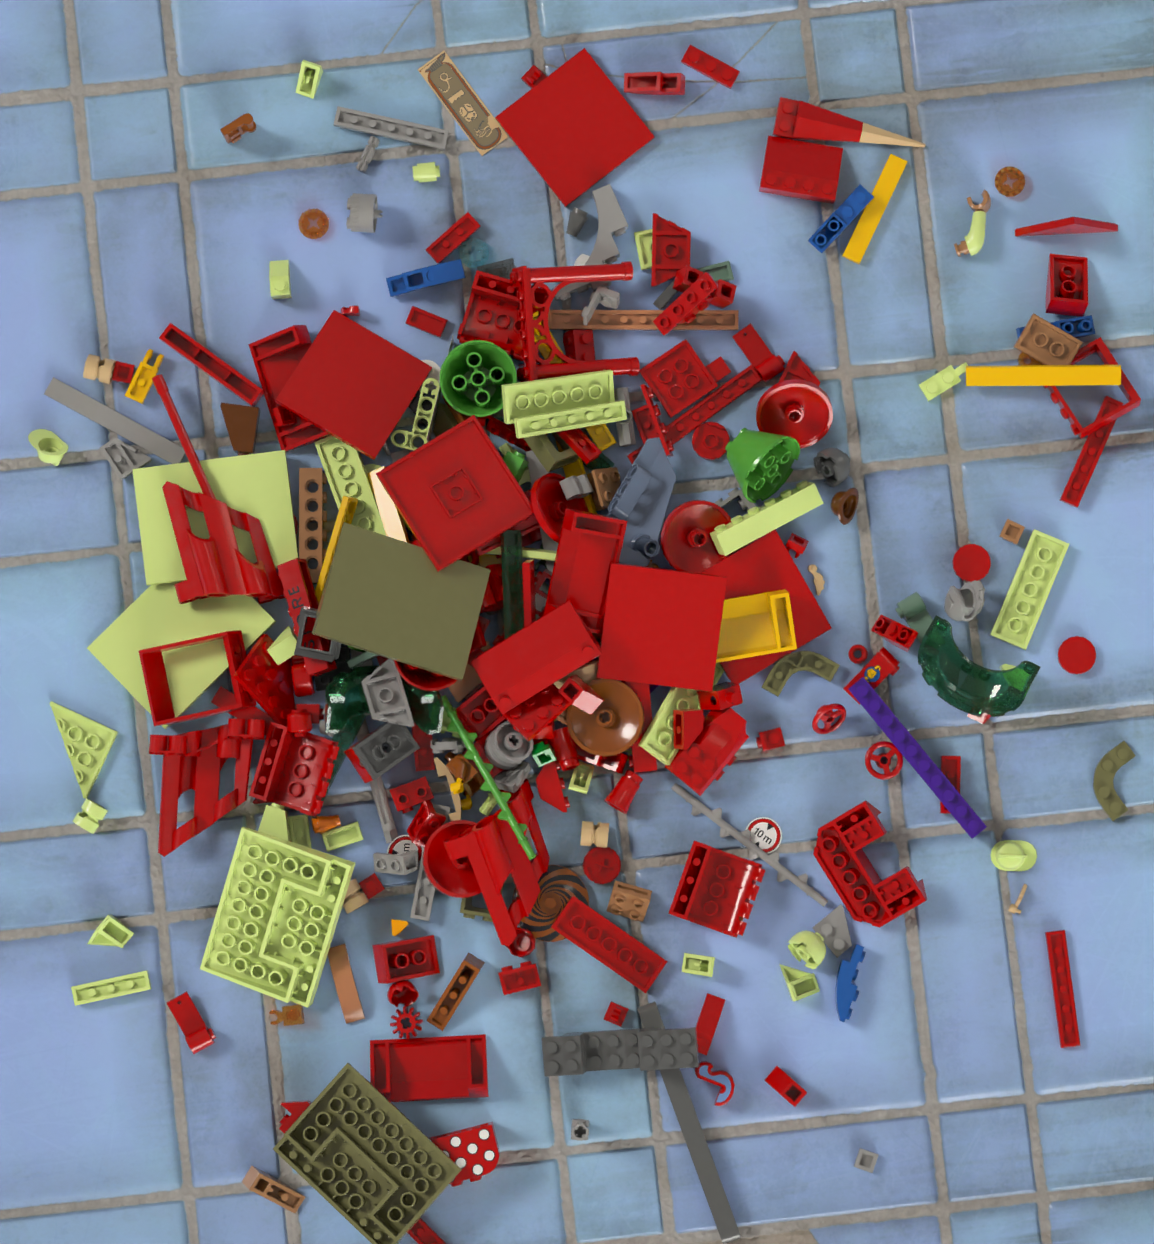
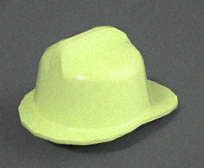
M37 429L30 432L28 436V441L37 450L39 459L45 463L58 466L64 454L68 451V445L52 431Z
M1022 840L1000 841L991 850L992 863L995 867L1004 871L1029 870L1034 866L1037 859L1034 846Z

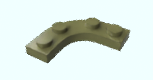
M794 652L784 656L773 666L761 688L778 697L787 680L798 671H809L831 682L840 665L815 652Z
M1122 741L1100 759L1094 771L1093 790L1095 797L1111 821L1116 820L1128 811V808L1117 795L1113 784L1115 773L1120 767L1136 756L1125 741Z

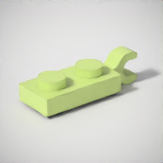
M965 362L956 369L950 365L919 384L918 386L928 402L960 383L961 379L959 376L966 372L968 364Z

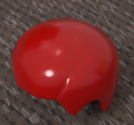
M517 927L516 938L510 946L506 947L512 955L525 957L530 955L535 949L536 940L531 931Z
M408 980L393 983L387 991L388 1001L398 1007V1004L408 1007L416 1002L419 997L416 987Z

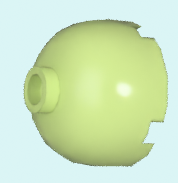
M801 931L788 941L790 943L788 949L799 962L801 959L805 961L806 964L804 966L816 969L826 955L824 938L817 932Z

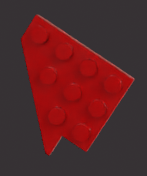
M262 634L233 677L276 723L287 726V714L291 713V709H295L291 659L289 658L280 665H277L267 651L274 641L267 634Z

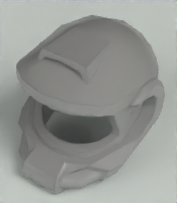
M980 580L968 581L960 589L950 586L945 598L944 609L952 620L959 622L970 621L981 612L985 601V588ZM970 592H972L974 598L973 605L970 602Z

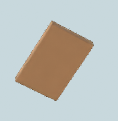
M1033 313L1015 343L1014 348L1043 365H1070L1083 342Z

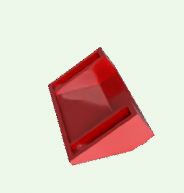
M293 325L248 344L262 389L265 392L264 396L270 415L273 413V408L281 406L275 400L312 344L306 325ZM295 413L294 416L297 423L281 427L274 425L277 423L276 418L271 416L281 450H285V452L331 436Z
M566 508L544 615L570 600L590 632L602 634L611 562L619 563L627 526L626 520Z
M570 600L472 659L471 663L500 712L504 714L601 655V647Z
M486 1034L370 1040V1082L390 1102L489 1097Z

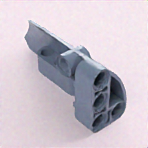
M660 437L646 440L608 506V517L627 521L619 559L620 564L647 567L651 557L656 556L660 551V545L657 541L677 477L666 456ZM648 543H650L651 547L647 551L646 546L648 545Z

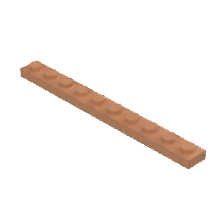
M549 310L548 326L549 330H659L653 320L664 310H595L587 326L583 325L584 317L581 316L583 310ZM738 310L699 311L692 322L688 324L679 323L672 329L738 330Z

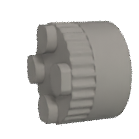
M353 193L348 198L347 210H350V215L347 217V229H351L352 232L375 233L377 218L383 216L380 214L383 211L378 210L377 195Z

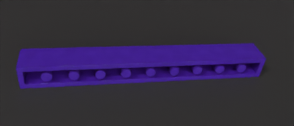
M860 678L848 688L971 839L983 831L987 826L865 678Z

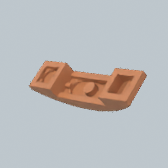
M342 944L331 947L328 952V958L346 1024L365 1019L346 945Z

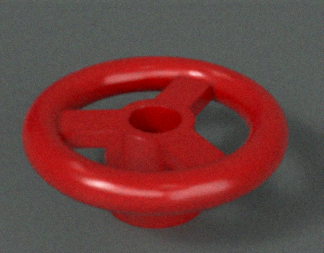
M837 703L821 706L813 718V730L818 734H828L839 728L846 718L845 707ZM840 716L837 722L831 726V723L835 720V718ZM819 719L824 722V728L818 727Z
M887 741L877 742L866 752L865 766L868 772L875 778L881 780L891 779L902 769L903 755L893 743ZM880 747H888L891 749L887 754H872L876 749ZM896 754L897 766L890 772L891 757ZM882 757H885L887 759L886 764H882L880 762V759ZM871 760L875 761L876 765L883 769L884 774L878 773L873 769Z

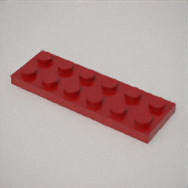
M573 895L551 926L552 929L644 993L649 990L668 962Z

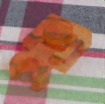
M301 1004L283 1006L282 1012L280 1010L269 1012V1014L277 1015V1020L272 1021V1025L279 1024L284 1021V1026L305 1023L303 1006Z

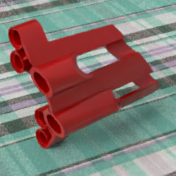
M525 778L517 792L513 793L500 789V792L511 794L507 805L516 821L526 824L537 850L536 857L531 862L522 845L518 843L519 840L509 822L498 818L499 813L502 811L501 808L493 815L481 819L474 827L462 830L458 835L443 841L449 860L459 859L468 855L501 945L505 946L512 944L517 936L516 928L519 922L524 917L529 916L540 893L538 881L542 874L547 872L550 860L531 803L534 794L528 778ZM511 873L519 896L513 900L507 910L501 889Z

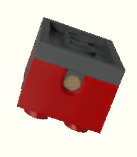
M385 722L344 752L364 783H368L380 777L420 747L406 726Z

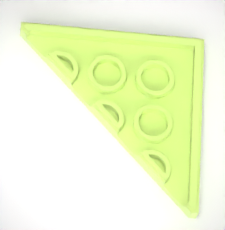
M51 701L50 706L58 729L64 741L83 798L86 799L93 788L118 732Z

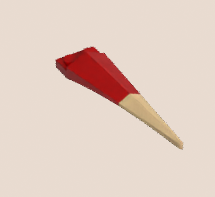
M779 98L772 134L774 136L800 140L860 142L912 147L926 146L924 143L803 101Z

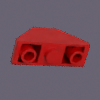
M880 615L871 629L872 632L906 652L909 651L919 634L917 631L883 615Z
M555 760L543 766L536 778V784L540 799L565 813L570 804L568 796H563L562 789H565L563 777H558L557 771L561 769L558 761Z

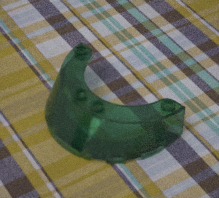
M937 615L926 631L918 651V665H921L923 670L922 676L928 686L932 685L938 691L937 695L951 706L977 716L986 713L990 714L991 717H999L1005 715L1006 712L1015 711L1024 701L1041 668L1029 661H1022L1018 666L1002 671L991 670L977 665L969 660L955 644L951 624Z
M361 666L353 668V671L349 673L341 672L333 677L331 683L327 684L325 690V733L338 734L344 730L347 722L352 718L370 713L361 682L368 675H371L378 666ZM400 675L414 723L427 734L441 733L444 705L440 692L438 690L426 691L418 689L406 682Z

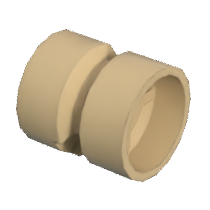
M89 354L85 362L83 378L90 380L98 378L99 382L111 384L116 360L108 358L101 360L100 356Z
M582 821L580 846L595 844L596 847L607 848L609 823L598 822L597 825H594L593 822Z
M356 878L350 881L344 899L343 908L347 914L369 902L365 894L359 891L361 887Z

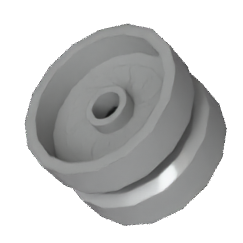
M507 721L489 734L485 740L484 750L490 763L497 768L508 770L518 766L530 755L534 742L533 738L528 742L518 731L513 730V726Z

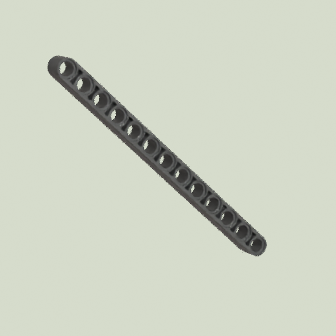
M655 1001L637 1008L644 1028L661 1027L665 1029ZM680 1068L661 1069V1076L722 1243L726 1244L740 1239L741 1235Z

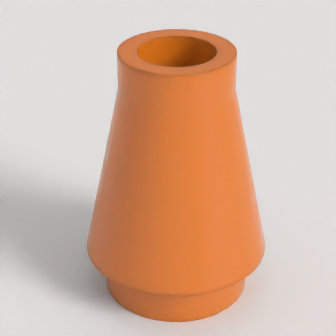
M339 815L316 816L311 819L315 834H322L337 826H341Z

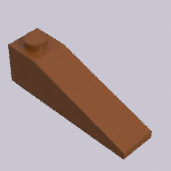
M471 953L467 954L428 1017L427 1022L442 1031L444 1030L485 962Z

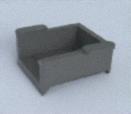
M303 606L298 620L299 632L294 655L329 662L338 659L342 643L331 640L329 652L302 646L307 616L317 618L316 613L318 610Z

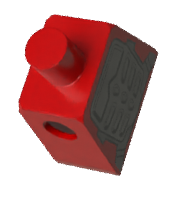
M728 681L714 685L712 692L697 691L701 710H723L743 702L739 684Z

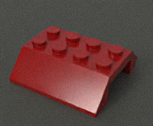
M477 270L466 312L457 335V339L460 340L459 343L462 344L473 340L488 341L499 346L508 355H513V359L524 361L521 358L523 344L519 336L521 321L518 319L520 302L517 300V290H519V287L513 288L510 279ZM535 289V301L538 304H542L547 296L543 289ZM533 307V314L537 311H542L543 308Z
M271 722L249 796L316 817L321 812L324 802L321 799L322 797L325 798L329 785L327 779L331 778L335 765L332 762L336 760L340 748L337 746L338 742L306 732V736L294 737V733L288 732L287 726Z
M693 841L668 914L737 938L738 934L743 936L747 923L743 922V918L749 919L753 904H750L749 901H755L760 886L755 884L756 881L762 882L765 869L761 868L762 864Z

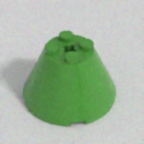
M483 340L468 341L455 347L446 357L440 370V387L444 398L452 408L467 416L486 417L497 413L503 409L501 385L517 383L516 369L507 352L494 343ZM480 379V381H481L482 383H481V384H476V383H477L476 380Z
M747 428L741 429L738 436L725 447L727 460L742 493L751 503H756L755 500L759 499L764 501L776 493L793 472L791 466L794 460H798L800 454L799 443L793 437L748 430Z

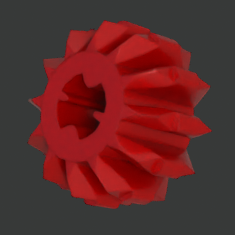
M404 1006L403 1014L397 1009L396 1013L399 1017L391 1016L397 1022L390 1023V1026H397L393 1030L394 1034L399 1030L401 1031L399 1038H402L404 1033H406V1038L410 1039V1032L416 1037L417 1032L414 1028L422 1030V1027L416 1024L422 1023L423 1019L416 1020L420 1012L413 1015V1007L407 1013V1007ZM409 1018V1022L412 1023L411 1027L407 1026V1028H404V1023L401 1022L402 1019Z

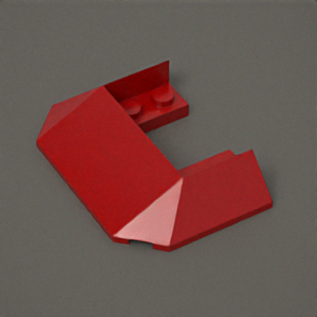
M865 800L818 828V838L813 854L852 918L880 928L925 902L927 896L923 879L917 881L908 866L884 880L880 879L862 847L883 836L887 831L878 818V815L882 812Z

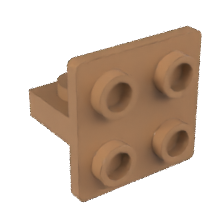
M617 467L592 470V473L587 474L594 491L591 495L596 511L608 508L621 485Z
M615 880L606 911L614 915L643 922L652 891Z

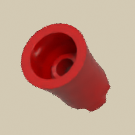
M568 727L554 730V739H548L556 755L558 764L561 765L562 771L577 768L580 765L579 757Z
M627 770L604 801L621 813L627 814L643 779L636 773Z

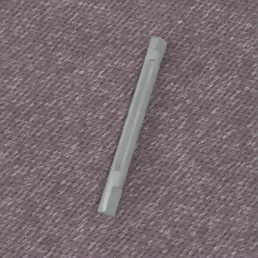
M359 701L348 704L358 741L369 734L362 705ZM380 776L370 781L387 844L398 837V833Z

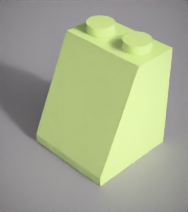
M272 803L271 806L266 805L258 831L291 842L288 811L284 810L285 806Z

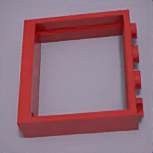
M1100 337L1080 348L1070 365H1074L1097 352L1104 365H1118V363ZM1121 369V385L1118 386L1129 402L1082 428L1056 386H1043L1045 389H1049L1051 400L1054 404L1058 403L1061 408L1060 413L1065 420H1069L1073 434H1078L1080 439L1138 407L1141 403V398Z

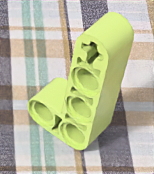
M428 378L423 382L412 432L402 429L393 432L391 441L395 446L414 451L417 449L413 443L416 437L422 438L424 444L427 443V435L440 387L437 379ZM431 381L437 386L431 393V395H435V399L423 396L424 393L428 394L429 388L426 387V384H430ZM424 400L432 402L431 410L426 411L422 408ZM424 418L428 421L426 429L418 427L419 419ZM397 433L405 435L404 443L399 444L395 441Z

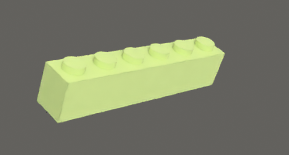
M802 481L796 485V488L781 492L779 497L764 501V505L759 508L753 507L747 511V514L732 518L731 522L727 525L721 524L715 527V531L710 533L718 553L726 556L824 504L815 483Z

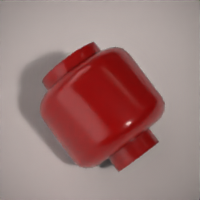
M291 709V713L287 714L288 732L294 733V737L306 736V732L312 730L311 713L307 712V709Z

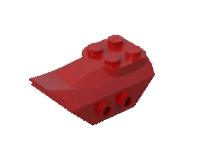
M730 707L723 710H711L705 717L703 730L687 750L679 749L670 766L666 765L665 768L701 796L714 779L718 781L725 773L722 769L726 764L730 766L737 758L735 753L749 738L746 734L747 721Z

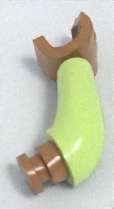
M986 190L981 194L984 198L983 202L978 205L973 203L971 197L967 198L968 204L974 212L970 231L967 236H964L965 240L961 241L959 245L957 243L954 244L958 257L962 253L965 255L970 253L973 256L982 249L985 239L986 212L991 206V198Z

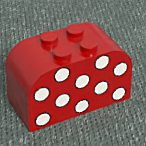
M493 1121L429 1138L462 1169L450 1183L451 1187L462 1185L463 1180L470 1179V1182L481 1180L483 1175L490 1173L497 1166L500 1150Z

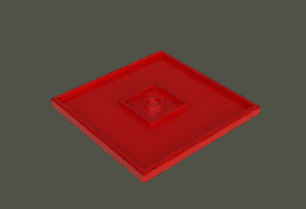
M585 48L495 117L496 121L565 208L655 138Z
M333 310L277 396L275 402L375 460L423 382L428 377L432 367L343 314Z
M472 415L376 473L377 478L437 572L534 514L532 503L475 415Z
M776 529L701 572V574L727 577L725 599L783 589L787 590L790 597L797 649L832 628ZM795 650L719 663L729 681L740 684Z
M611 562L597 678L712 692L727 577Z

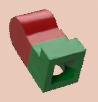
M533 739L532 756L538 767L557 760L548 739Z

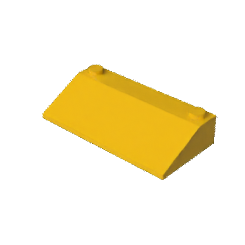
M783 589L724 599L716 663L797 649L790 597L787 590Z

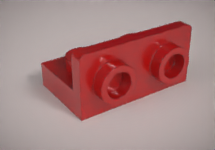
M424 800L407 829L411 842L425 847L430 835L442 826L446 820L445 815L436 813L430 801Z

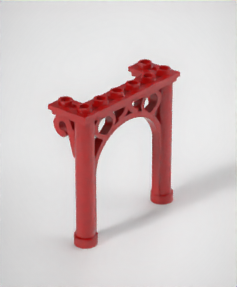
M631 261L621 262V264L542 268L521 266L512 269L510 282L513 284V288L519 287V290H517V300L520 302L518 319L521 321L519 336L523 344L521 358L524 359V364H519V368L516 371L519 382L603 370H612L613 375H639L640 364L637 357L580 361L565 356L554 344L548 326L549 308L553 298L560 289L570 283L632 280L633 265ZM551 282H560L552 290H550L549 287L544 284ZM538 287L542 288L547 296L542 304H538L534 298V291ZM533 307L543 308L542 311L538 312L537 318L533 320ZM534 329L540 333V336H544V339L535 342ZM541 343L546 344L551 350L546 360H542L538 355V347ZM554 356L565 362L549 364Z

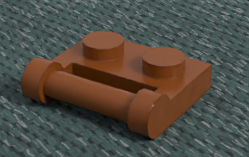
M246 113L220 129L228 144L230 142L235 143L242 138L241 135L244 133L254 132L256 124L253 121L252 115Z

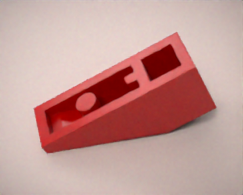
M709 993L706 995L695 1026L698 1053L706 1056L725 1003V999Z

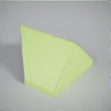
M111 914L107 915L97 927L87 944L123 948L134 933Z
M779 964L791 1001L794 1002L820 992L814 973H807Z

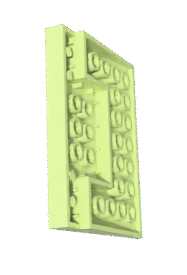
M285 450L199 461L217 500L226 503L228 507L250 514L260 520L275 569H278L277 566L299 558ZM189 462L132 469L146 585L185 581L187 579L162 487L168 481L188 491L203 494ZM185 506L192 533L199 538L209 539L210 535L204 513ZM233 526L240 553L250 562H257L250 532Z
M180 582L156 584L146 589L87 649L151 714L139 650L226 631L241 630L245 651H247L276 621L253 597L229 595L226 597L196 599L189 603L179 604L174 585ZM223 639L162 652L175 717H180L229 669ZM172 724L161 726L167 730Z
M242 827L200 969L286 1003L291 1001L307 1008L310 1007L315 998L355 862Z

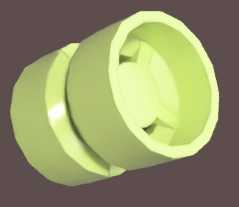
M86 798L81 806L82 812L76 814L73 822L94 834L99 827L98 821L104 819L108 810Z

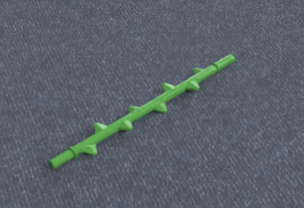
M441 696L439 700L447 712V717L451 719L447 730L458 732L468 750L464 758L474 760L485 780L480 787L481 790L492 792L502 810L498 818L509 822L519 840L518 843L522 845L529 860L535 858L536 854L529 844L528 838L524 835L527 825L518 823L507 805L511 794L500 792L489 773L493 769V765L483 762L473 744L477 734L466 732L447 696Z

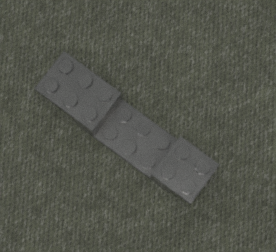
M652 1027L573 1032L562 1036L542 1037L545 1077L580 1075L587 1071L640 1068V1071L699 1067L696 1027L674 1029Z

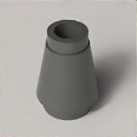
M573 208L572 212L570 211L566 233L577 237L588 219L586 217L588 213Z

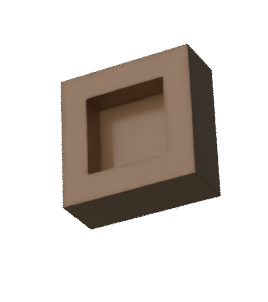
M1007 519L999 537L1017 545L1025 527Z

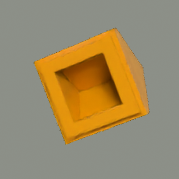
M391 919L392 935L396 937L409 925V922Z

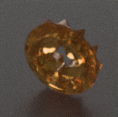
M1015 167L1002 168L995 177V188H997L999 194L1006 197H1015L1021 193L1025 186L1023 173ZM1007 175L1010 178V180H1016L1012 184V189L1009 186V184H1004V182L1007 181Z
M308 209L302 213L299 219L301 233L310 239L322 237L329 227V220L326 214L319 209ZM308 218L312 219L313 221L315 219H318L317 225L319 229L314 226L309 228L310 222Z

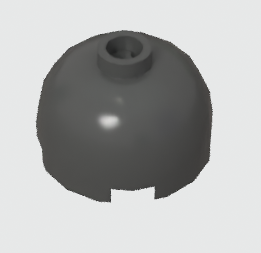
M826 448L817 453V456L814 458V466L818 475L822 473L826 479L824 483L830 487H835L849 476L850 458L846 453L837 448Z

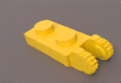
M151 349L147 351L143 361L140 362L125 393V397L141 404L144 403L153 384L152 378L157 375L164 355L159 354L154 366L148 365L153 356V350Z

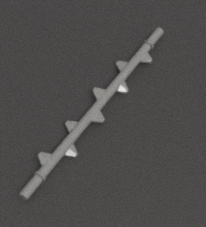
M677 783L674 784L671 789L692 805L691 814L693 816L703 813L721 827V838L728 835L733 836L750 850V860L760 857L778 871V882L788 879L823 907L827 904V899L816 892L813 887L811 888L807 885L808 875L806 873L800 876L794 875L779 863L778 852L768 855L750 841L751 831L749 829L742 832L737 831L721 818V808L710 810L693 797V794L688 793Z

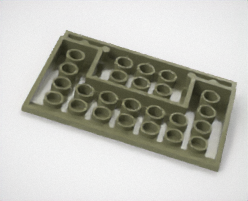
M344 522L316 613L317 618L312 634L446 677L463 680L490 569L457 560L437 572L422 547Z
M347 1063L273 1148L282 1159L372 1244H398L462 1170L350 1063Z

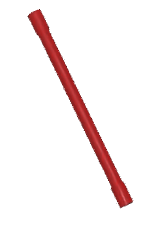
M162 374L156 375L152 378V381L163 401L204 495L216 499L170 396Z

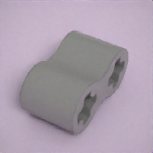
M587 474L571 476L559 482L566 500L583 498L594 492Z

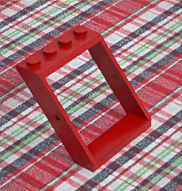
M241 630L226 631L139 650L154 726L180 723L257 705L253 697L233 677L246 658ZM223 639L236 704L175 717L162 652Z

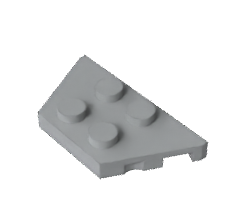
M388 658L387 661L378 666L371 675H368L361 682L372 720L413 727L414 721L400 674L396 669L394 660Z

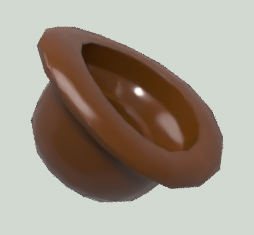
M856 488L839 491L831 500L832 513L838 516L840 523L843 525L849 524L854 517L859 500V493Z

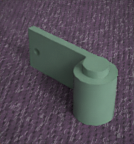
M917 592L896 604L898 608L895 610L901 619L904 617L909 627L919 633L917 639L926 653L946 642Z

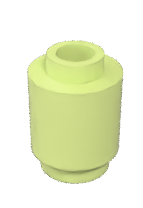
M435 162L419 163L417 166H412L414 181H419V183L437 181V177H440L439 165L435 166Z

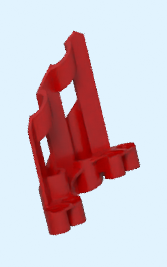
M167 481L163 485L165 500L187 579L174 585L179 604L189 603L196 599L226 597L229 595L257 597L259 604L285 598L283 595L284 588L277 575L259 519L250 514L228 507L226 503L202 493L188 491L177 484ZM185 506L204 513L210 535L209 539L199 538L192 533ZM233 526L250 532L257 562H250L240 553Z
M229 718L228 724L215 728L191 731L178 735H150L149 754L163 755L159 854L163 857L170 854L183 843L197 836L247 800L253 740H264L265 720ZM228 758H236L234 790L219 800L220 771ZM194 789V818L177 829L178 799L185 791Z

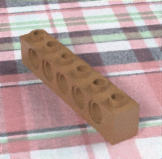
M299 468V558L306 559L307 566L312 559L318 561L316 569L308 567L312 583L317 584L327 549H323V541H327V530H324V522H327V511H324V503H327V492H324V484H327V477L323 468ZM312 483L318 484V490L315 493L308 491V487ZM312 502L318 503V509L315 512L308 510V506ZM312 521L318 522V528L315 531L308 529V525ZM312 540L318 542V547L315 550L308 548V544Z

